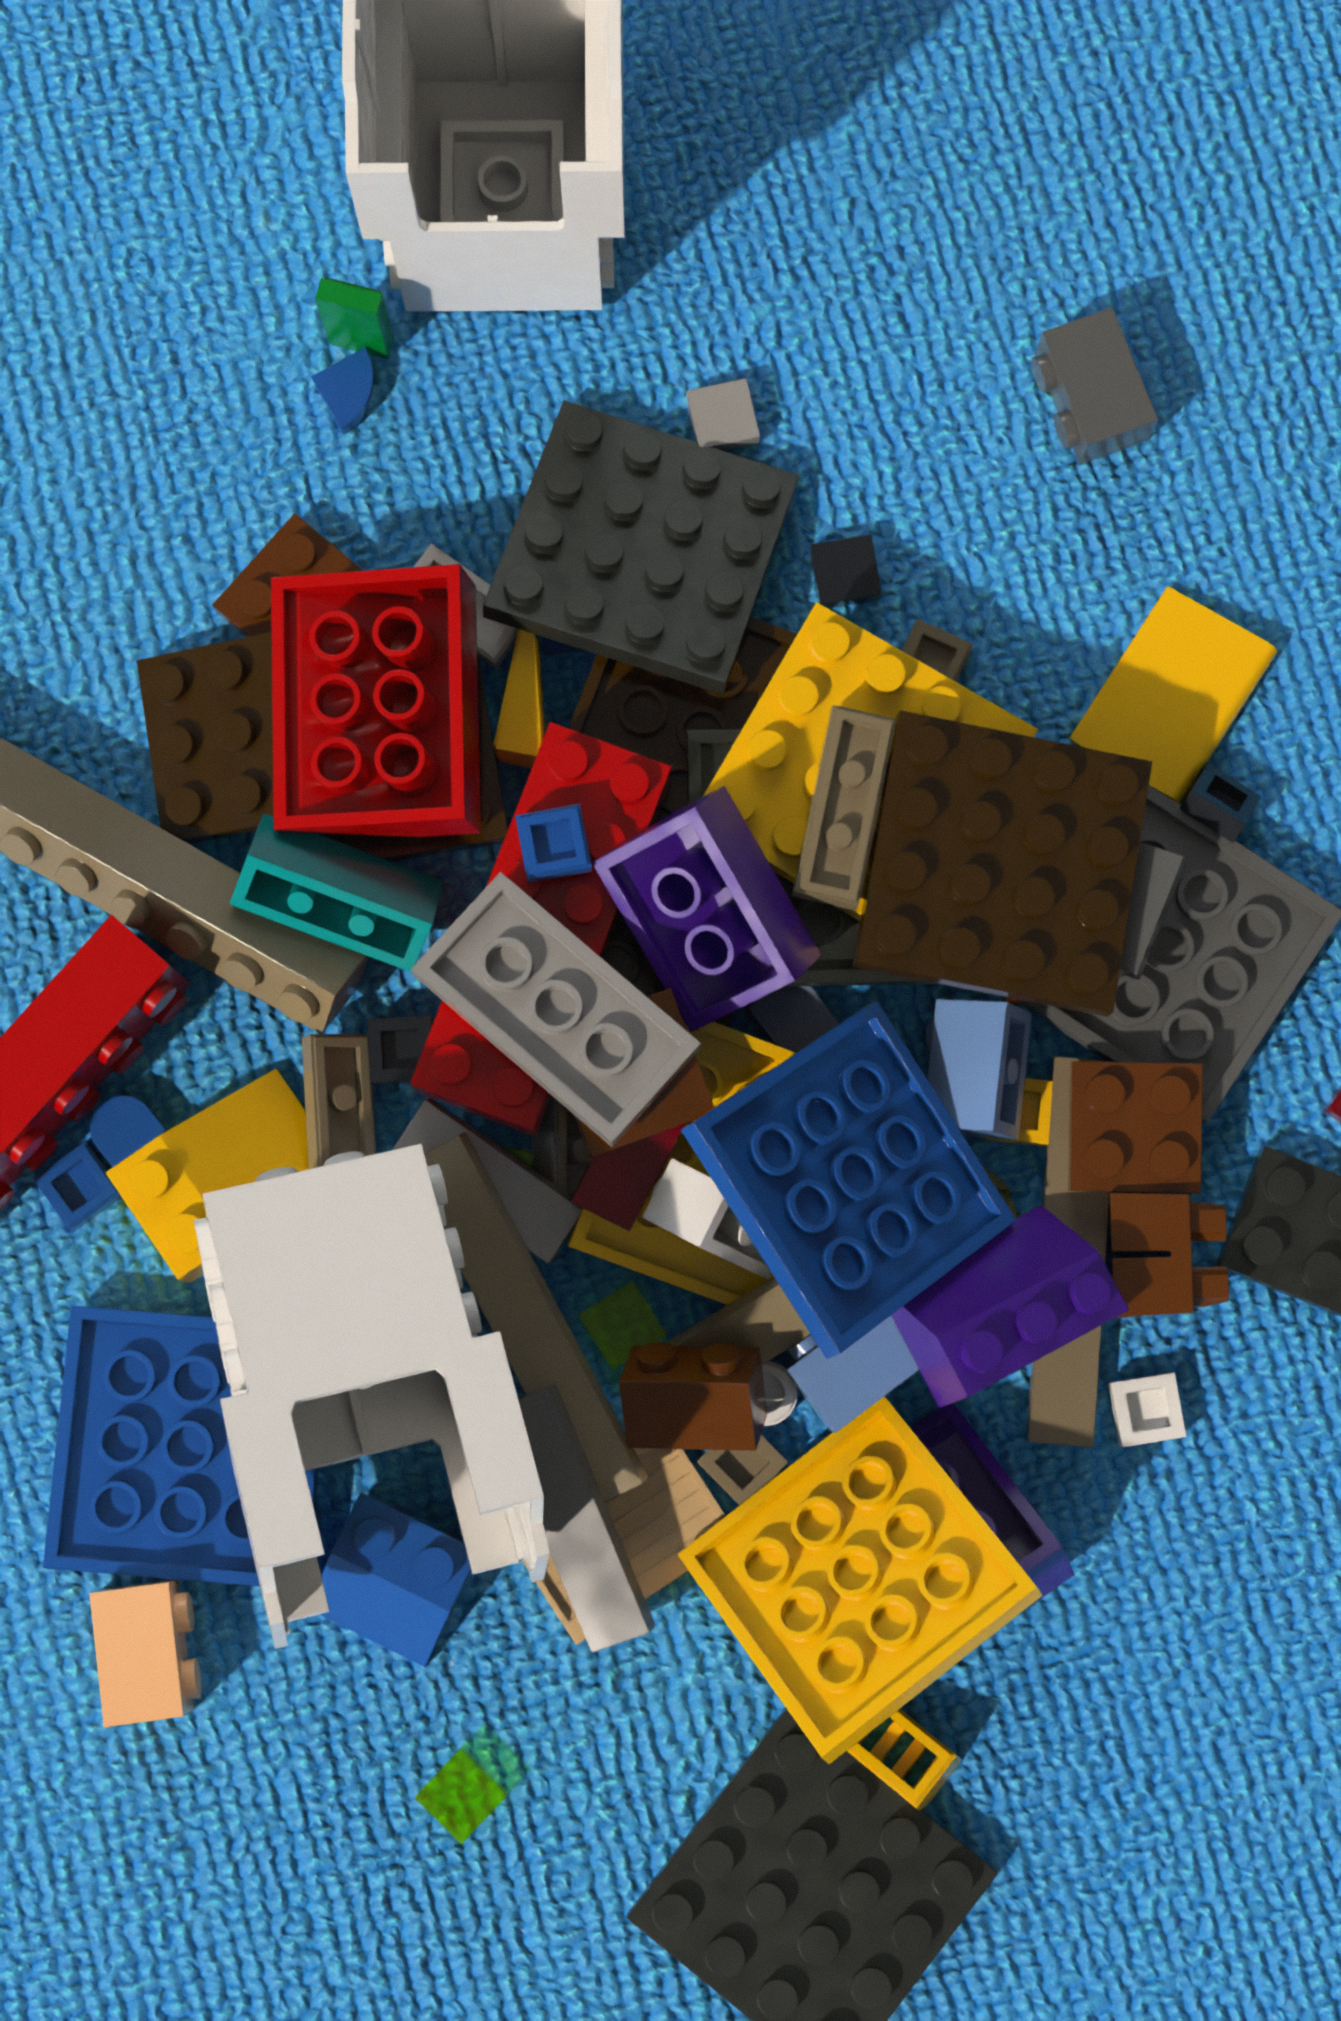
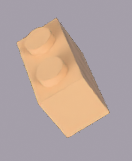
M178 1579L101 1589L89 1593L104 1728L184 1717L193 1711V1699L201 1698L202 1681L197 1658L188 1659L185 1633L194 1631V1609L190 1593H181L180 1581Z

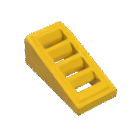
M518 630L493 747L499 762L532 769L545 736L540 649L535 634Z
M899 1709L890 1716L893 1723L870 1752L861 1746L869 1734L848 1749L847 1752L916 1809L923 1811L952 1775L962 1759ZM907 1731L915 1739L894 1767L889 1769L882 1762ZM929 1749L936 1757L915 1785L911 1787L904 1779L926 1750Z

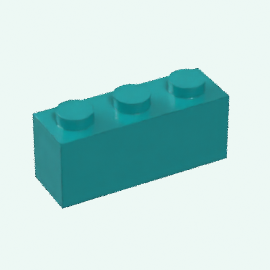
M263 813L229 904L412 972L411 968L416 964L433 925L444 881L317 833L276 832L274 830V817Z

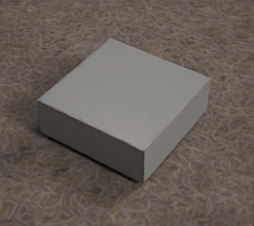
M747 378L686 391V401L695 440L700 447H712L726 451L760 442L759 429Z

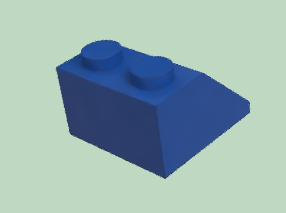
M369 1490L360 1492L321 1577L329 1612L319 1615L426 1667L472 1573L463 1537Z

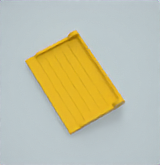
M1167 586L1070 736L1069 741L1084 748L1153 761L1149 785L1181 805L1278 651L1264 639Z

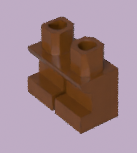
M1110 1193L1111 1255L1137 1253L1170 1254V1257L1112 1258V1278L1129 1308L1128 1311L1114 1319L1189 1315L1194 1313L1193 1307H1207L1229 1301L1228 1268L1192 1267L1191 1242H1226L1225 1206L1204 1202H1190L1189 1194Z

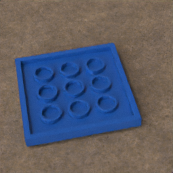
M877 1000L863 1007L681 1129L683 1135L826 1359L841 1354L1016 1221L1015 1216Z
M71 1306L43 1560L44 1569L260 1586L233 1470L220 1402L222 1398L231 1397V1388L227 1382L219 1347L216 1322L213 1321V1317ZM319 1468L305 1471L314 1511Z

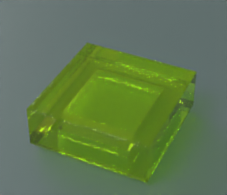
M633 1280L578 1314L612 1370L627 1361L632 1346H644L649 1343L658 1342L667 1336Z
M461 1747L414 1798L462 1845L507 1797L509 1792Z

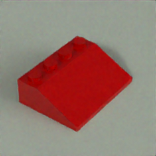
M454 564L271 577L274 830L276 832L404 837L480 834L476 585L462 566Z

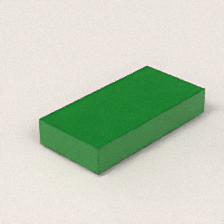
M325 277V279L321 278L315 300L329 344L354 351H359L365 347L368 354L389 359L394 337L383 293L379 290Z

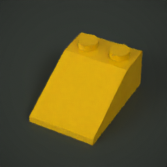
M274 1069L162 1133L105 1172L178 1280L191 1283L203 1275L202 1261L193 1221L206 1217L203 1193L256 1182V1178L260 1174L275 1168L293 1167L297 1172L309 1169L306 1111L278 1069Z

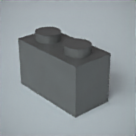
M1113 308L1105 309L1042 332L1035 357L1031 359L1033 375L1042 393L1050 391L1058 413L1054 414V424L1058 438L1065 449L1073 448L1079 465L1148 441L1158 422V418Z

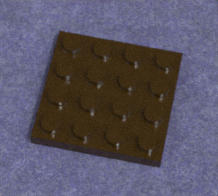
M900 710L895 717L896 723L887 763L852 967L1105 1017L1111 1015L1115 1005L1153 761Z

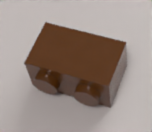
M665 1342L632 1346L619 1378L628 1448L757 1450L767 1417L760 1348L737 1347L729 1343H718L708 1347L673 1346Z

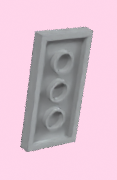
M501 872L411 968L412 974L611 1147L617 1143L701 1047V1043Z

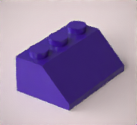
M725 786L672 813L592 862L665 990L672 989L681 1017L690 1033L796 981L822 956Z
M1041 1205L1017 1217L1016 1221L891 1316L938 1407L941 1408L974 1395L1125 1313L1129 1308L1098 1250Z

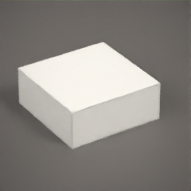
M1175 1372L1107 1383L1119 1447L1186 1437Z

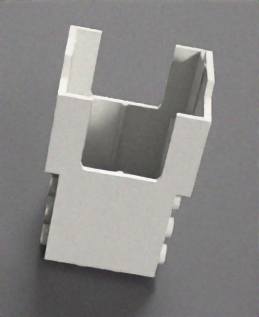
M343 0L342 84L345 98L346 176L362 238L383 241L385 266H389L391 290L401 289L405 310H602V288H614L613 238H625L623 0Z
M422 1144L364 1156V1153L358 1151L345 1152L327 1159L324 1162V1166L299 1172L293 1167L275 1168L260 1174L256 1178V1182L203 1193L206 1217L193 1221L213 1321L216 1322L227 1382L231 1388V1397L222 1398L220 1402L235 1479L275 1649L288 1646L286 1635L290 1634L288 1622L329 1612L317 1556L324 1555V1549L305 1473L308 1470L432 1440L441 1449L472 1575L525 1561L531 1582L543 1580L550 1556L543 1525L544 1495L501 1333L498 1331L477 1336V1333L482 1332L474 1294L472 1291L463 1294L460 1292V1289H463L460 1268H464L465 1264L459 1235L455 1227L444 1229V1226H446V1216L443 1205L448 1204L442 1171L439 1164L427 1166Z

